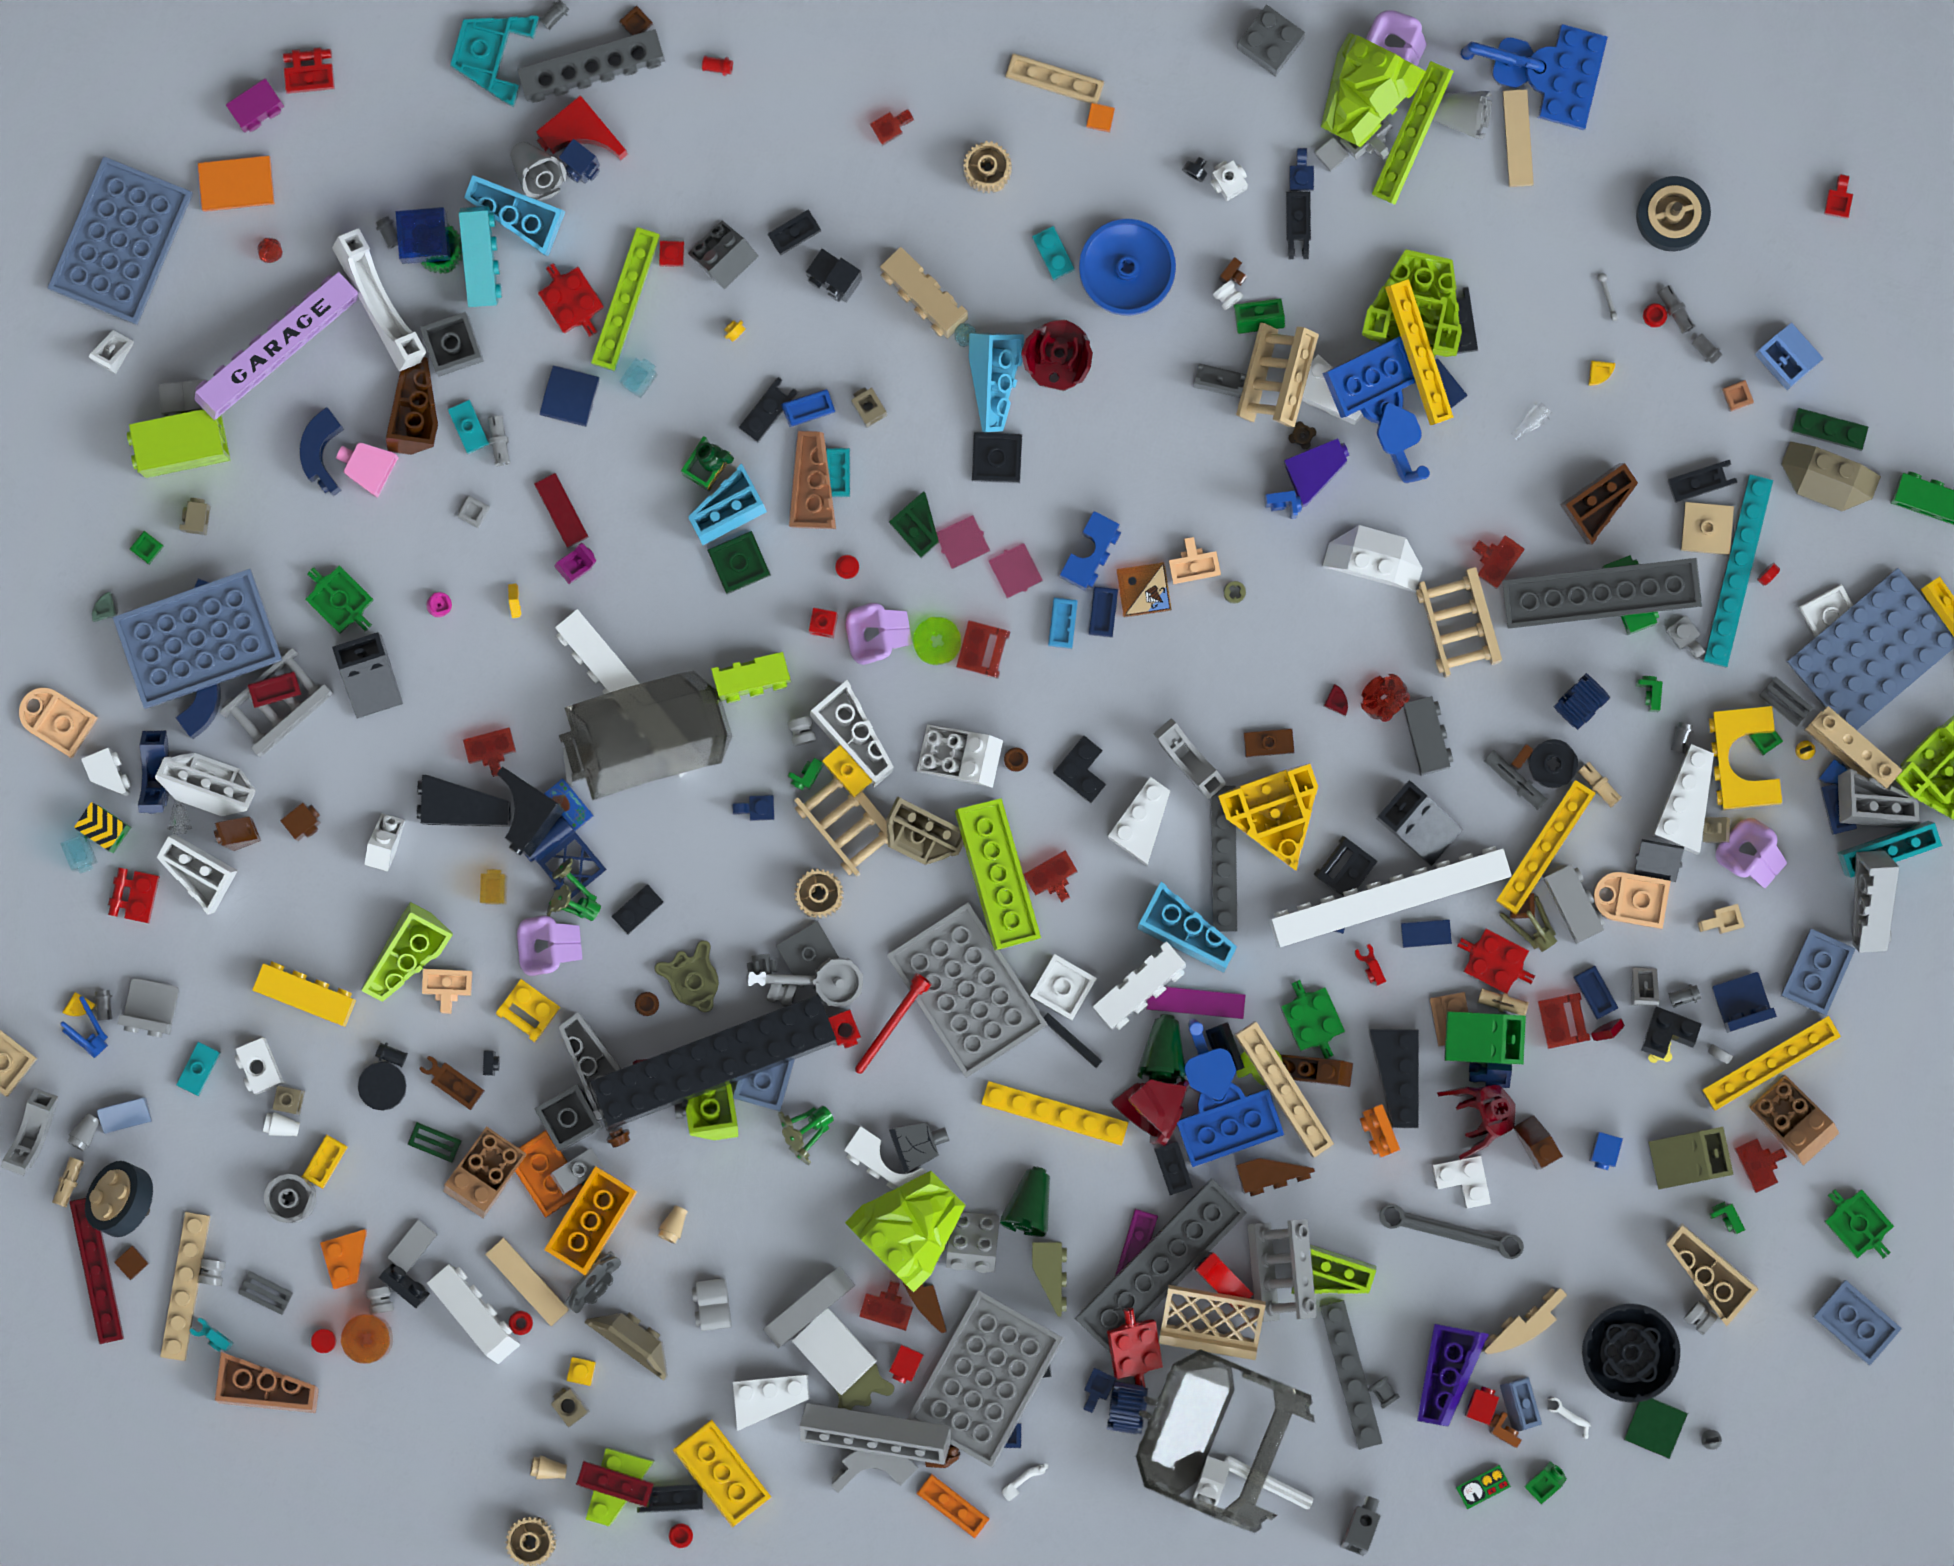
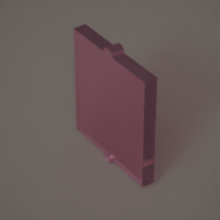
M973 515L936 532L942 547L941 553L945 554L952 569L990 552L983 537L984 531L980 530Z
M1024 543L1009 551L1006 549L1003 554L988 561L1007 599L1022 591L1027 592L1028 588L1043 581Z

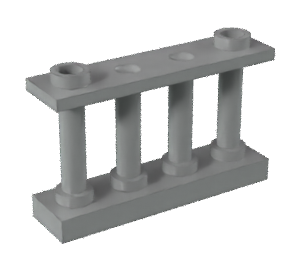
M293 648L290 651L285 649L281 652L283 661L272 665L254 682L275 677L281 669L287 666L291 672L295 671L296 678L309 691L308 695L310 697L303 703L301 701L298 702L294 697L284 699L291 708V713L285 719L279 717L268 704L258 707L272 723L271 727L273 729L268 734H261L239 708L248 698L252 700L248 687L235 699L230 697L222 704L221 715L226 718L232 714L254 739L253 743L255 745L251 749L259 757L268 752L333 695L332 691L325 684L321 687L319 685L316 686L293 660L299 655Z
M1308 1220L1288 1221V1228L1271 1230V1223L1248 1224L1254 1300L1266 1302L1262 1322L1280 1320L1279 1313L1296 1312L1297 1319L1317 1318ZM1289 1238L1290 1253L1274 1254L1272 1240ZM1291 1263L1293 1277L1276 1279L1275 1264ZM1294 1287L1295 1302L1278 1303L1277 1289ZM1255 1308L1256 1315L1259 1314L1260 1308Z

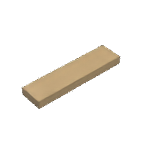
M1012 54L1006 73V78L1090 104H1098L1104 86V81L1017 54Z
M1527 89L1503 91L1509 187L1533 186Z
M505 1238L501 1239L485 1254L550 1326H553L570 1310Z

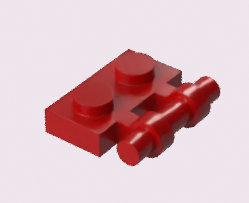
M318 47L312 51L300 52V49L292 50V53H283L284 63L293 62L292 68H284L286 93L335 89L333 65L323 64V59L332 58L331 49ZM314 60L315 65L301 66L302 61Z
M118 868L117 877L113 879V884H115L112 898H109L108 905H110L108 915L118 917L119 908L126 909L125 919L149 924L160 876L135 871L133 880L126 879L128 869ZM124 886L131 888L128 902L121 900Z

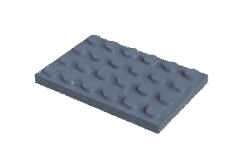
M103 156L48 285V289L138 325L193 193Z
M1897 568L1792 656L1787 663L1825 708L1829 706L1854 729L1858 730L1954 648V636L1929 603L1901 570Z
M251 569L113 617L144 709L283 661Z

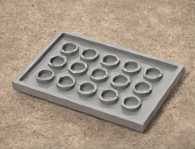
M969 902L887 955L909 991L912 984L911 980L916 973L932 983L928 991L923 992L922 995L919 994L915 1000L966 1078L1048 1025L1000 950L994 951L989 933Z
M978 1290L907 1419L950 1426L951 1445L993 1468L1064 1338Z

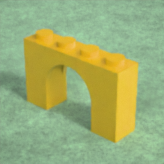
M1772 706L1713 712V718H1709L1710 733H1715V742H1711V749L1714 757L1717 756L1718 766H1714L1715 781H1720V790L1716 791L1717 804L1722 805L1723 810L1781 805L1780 779L1744 780L1733 772L1728 760L1729 749L1738 738L1745 735L1774 732Z

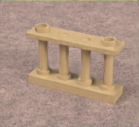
M1260 323L1236 416L1250 422H1255L1257 413L1274 415V421L1288 427H1295L1319 334L1305 327H1297L1295 336L1280 335L1277 329L1265 323ZM1275 344L1292 345L1289 359L1272 357ZM1268 368L1286 369L1283 382L1265 381ZM1263 390L1280 392L1276 406L1259 404Z
M1476 567L1467 569L1465 571L1466 576L1462 577V580L1429 589L1426 588L1425 581L1419 583V589H1416L1419 604H1424L1439 659H1435L1438 672L1443 673L1444 678L1451 675L1449 668L1481 659L1490 660L1491 665L1501 663L1502 661ZM1462 589L1470 590L1472 599L1469 600V603L1433 612L1429 598ZM1470 612L1477 614L1479 623H1475L1476 626L1444 635L1439 634L1437 621ZM1477 635L1479 637L1483 636L1486 646H1482L1481 650L1446 659L1443 648L1444 644Z
M1829 706L1823 712L1820 711L1805 729L1808 734L1849 769L1857 771V774L1864 777L1874 778L1886 789L1903 771Z
M833 776L831 782L804 804L799 798H796L794 801L797 806L794 809L802 819L809 818L844 862L840 865L847 874L851 875L854 873L857 877L860 875V872L855 867L882 845L888 844L887 821L861 791L854 798L849 794L846 801L818 822L810 813V810L837 788L844 787ZM861 805L866 811L863 814L864 817L833 841L825 829L852 807ZM876 824L881 830L878 833L879 836L849 860L840 848L867 826Z

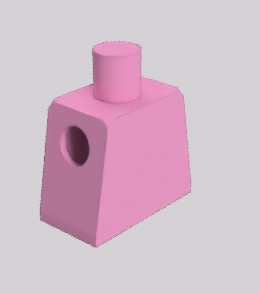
M360 442L354 451L342 446L336 456V459L347 464L344 474L377 498L399 458L393 452Z

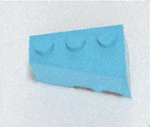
M742 463L727 480L725 479L720 484L721 486L711 496L709 495L688 516L702 545L767 512Z

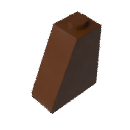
M1534 1115L1514 1126L1515 1133L1537 1170L1563 1157L1552 1136Z

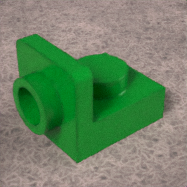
M1642 676V679L1636 681V687L1650 688V691L1645 693V705L1649 706L1648 712L1658 713L1661 710L1663 681H1657L1655 676Z
M816 758L812 762L807 761L801 772L804 774L803 778L789 772L788 777L792 779L790 784L802 791L804 787L810 790L824 764Z
M1724 1201L1712 1207L1713 1212L1708 1214L1710 1219L1724 1213L1726 1217L1722 1220L1729 1232L1733 1230L1734 1234H1739L1745 1231L1733 1204L1726 1205Z
M1550 1461L1524 1487L1542 1505L1563 1486L1567 1478L1563 1470Z

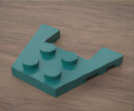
M539 16L463 19L450 66L509 106L514 107L520 86L496 79L509 33L534 39Z

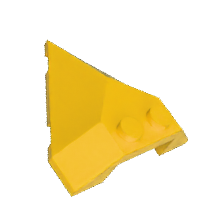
M1310 763L1279 771L1218 795L1228 821L1297 871L1301 849L1303 848L1315 795L1318 790V784Z

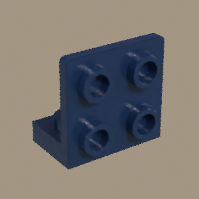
M1758 972L1712 987L1727 1033L1777 1017L1774 1007L1770 1008Z

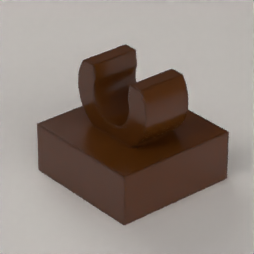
M1234 257L1220 275L1219 280L1226 284L1232 279L1241 286L1247 277L1238 270L1242 262Z

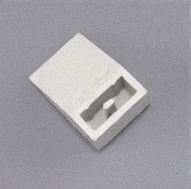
M927 725L917 772L993 788L1003 740L986 734Z

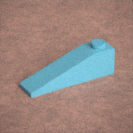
M969 333V362L982 432H999L1004 430L1011 405L1009 401L1012 388L1016 387L1017 380L1014 379L1017 367L1021 366L1023 362L1021 353L1024 346V334Z

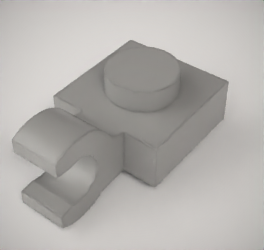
M1684 616L1666 629V632L1680 650L1686 646L1695 659H1698L1705 653L1703 647L1695 640L1701 634L1687 616Z

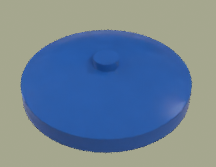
M1136 219L1115 220L1098 228L1085 243L1079 263L1080 279L1089 298L1105 311L1122 316L1142 314L1159 305L1170 292L1176 273L1175 255L1167 238L1151 224Z

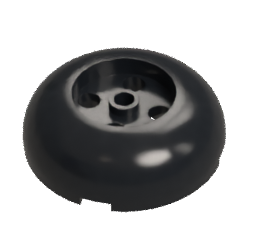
M1621 1304L1607 1309L1591 1323L1583 1340L1582 1361L1589 1379L1603 1394L1618 1401L1642 1402L1656 1397L1672 1383L1679 1369L1681 1348L1674 1327L1661 1313L1640 1304ZM1629 1330H1634L1637 1334L1636 1339L1633 1341L1628 1340L1626 1337ZM1610 1346L1617 1347L1618 1353L1615 1356L1608 1354L1607 1350ZM1628 1348L1634 1350L1632 1357H1627L1625 1354ZM1645 1349H1649L1652 1352V1358L1649 1360H1645L1642 1357V1352ZM1626 1365L1633 1367V1373L1629 1376L1623 1372V1368Z

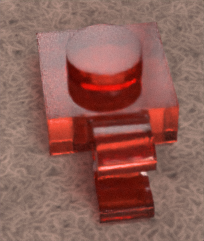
M909 109L896 117H893L891 112L870 123V126L883 146L902 135L903 132L900 127L909 124L914 118Z

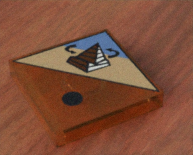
M1164 562L1116 569L1124 618L1172 611Z

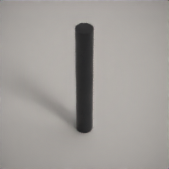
M1049 1013L1043 1017L1053 1031L1095 1068L1102 1063L1099 1057Z

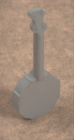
M828 958L815 970V976L766 974L764 971L754 974L753 971H749L747 984L749 986H753L754 983H759L761 986H764L765 983L814 985V991L817 995L819 994V997L828 1006L847 1007L862 994L863 973L860 972L858 967L849 958Z

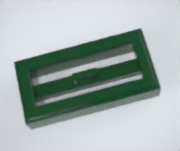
M416 1122L407 1145L453 1163L462 1140ZM422 1129L455 1144L451 1147L419 1134L418 1131ZM415 1138L448 1150L451 1154L447 1156L415 1143Z

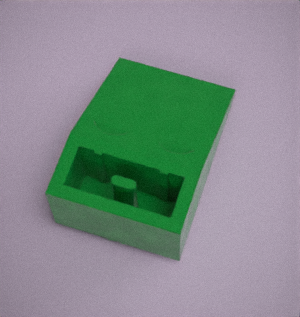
M1447 1012L1444 1060L1524 1065L1526 1016Z

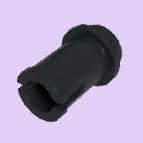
M387 1042L385 1044L380 1043L375 1054L379 1061L383 1059L401 1068L408 1053L388 1046Z

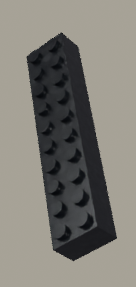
M818 994L591 1080L589 1087L608 1131L834 1045L837 1039Z

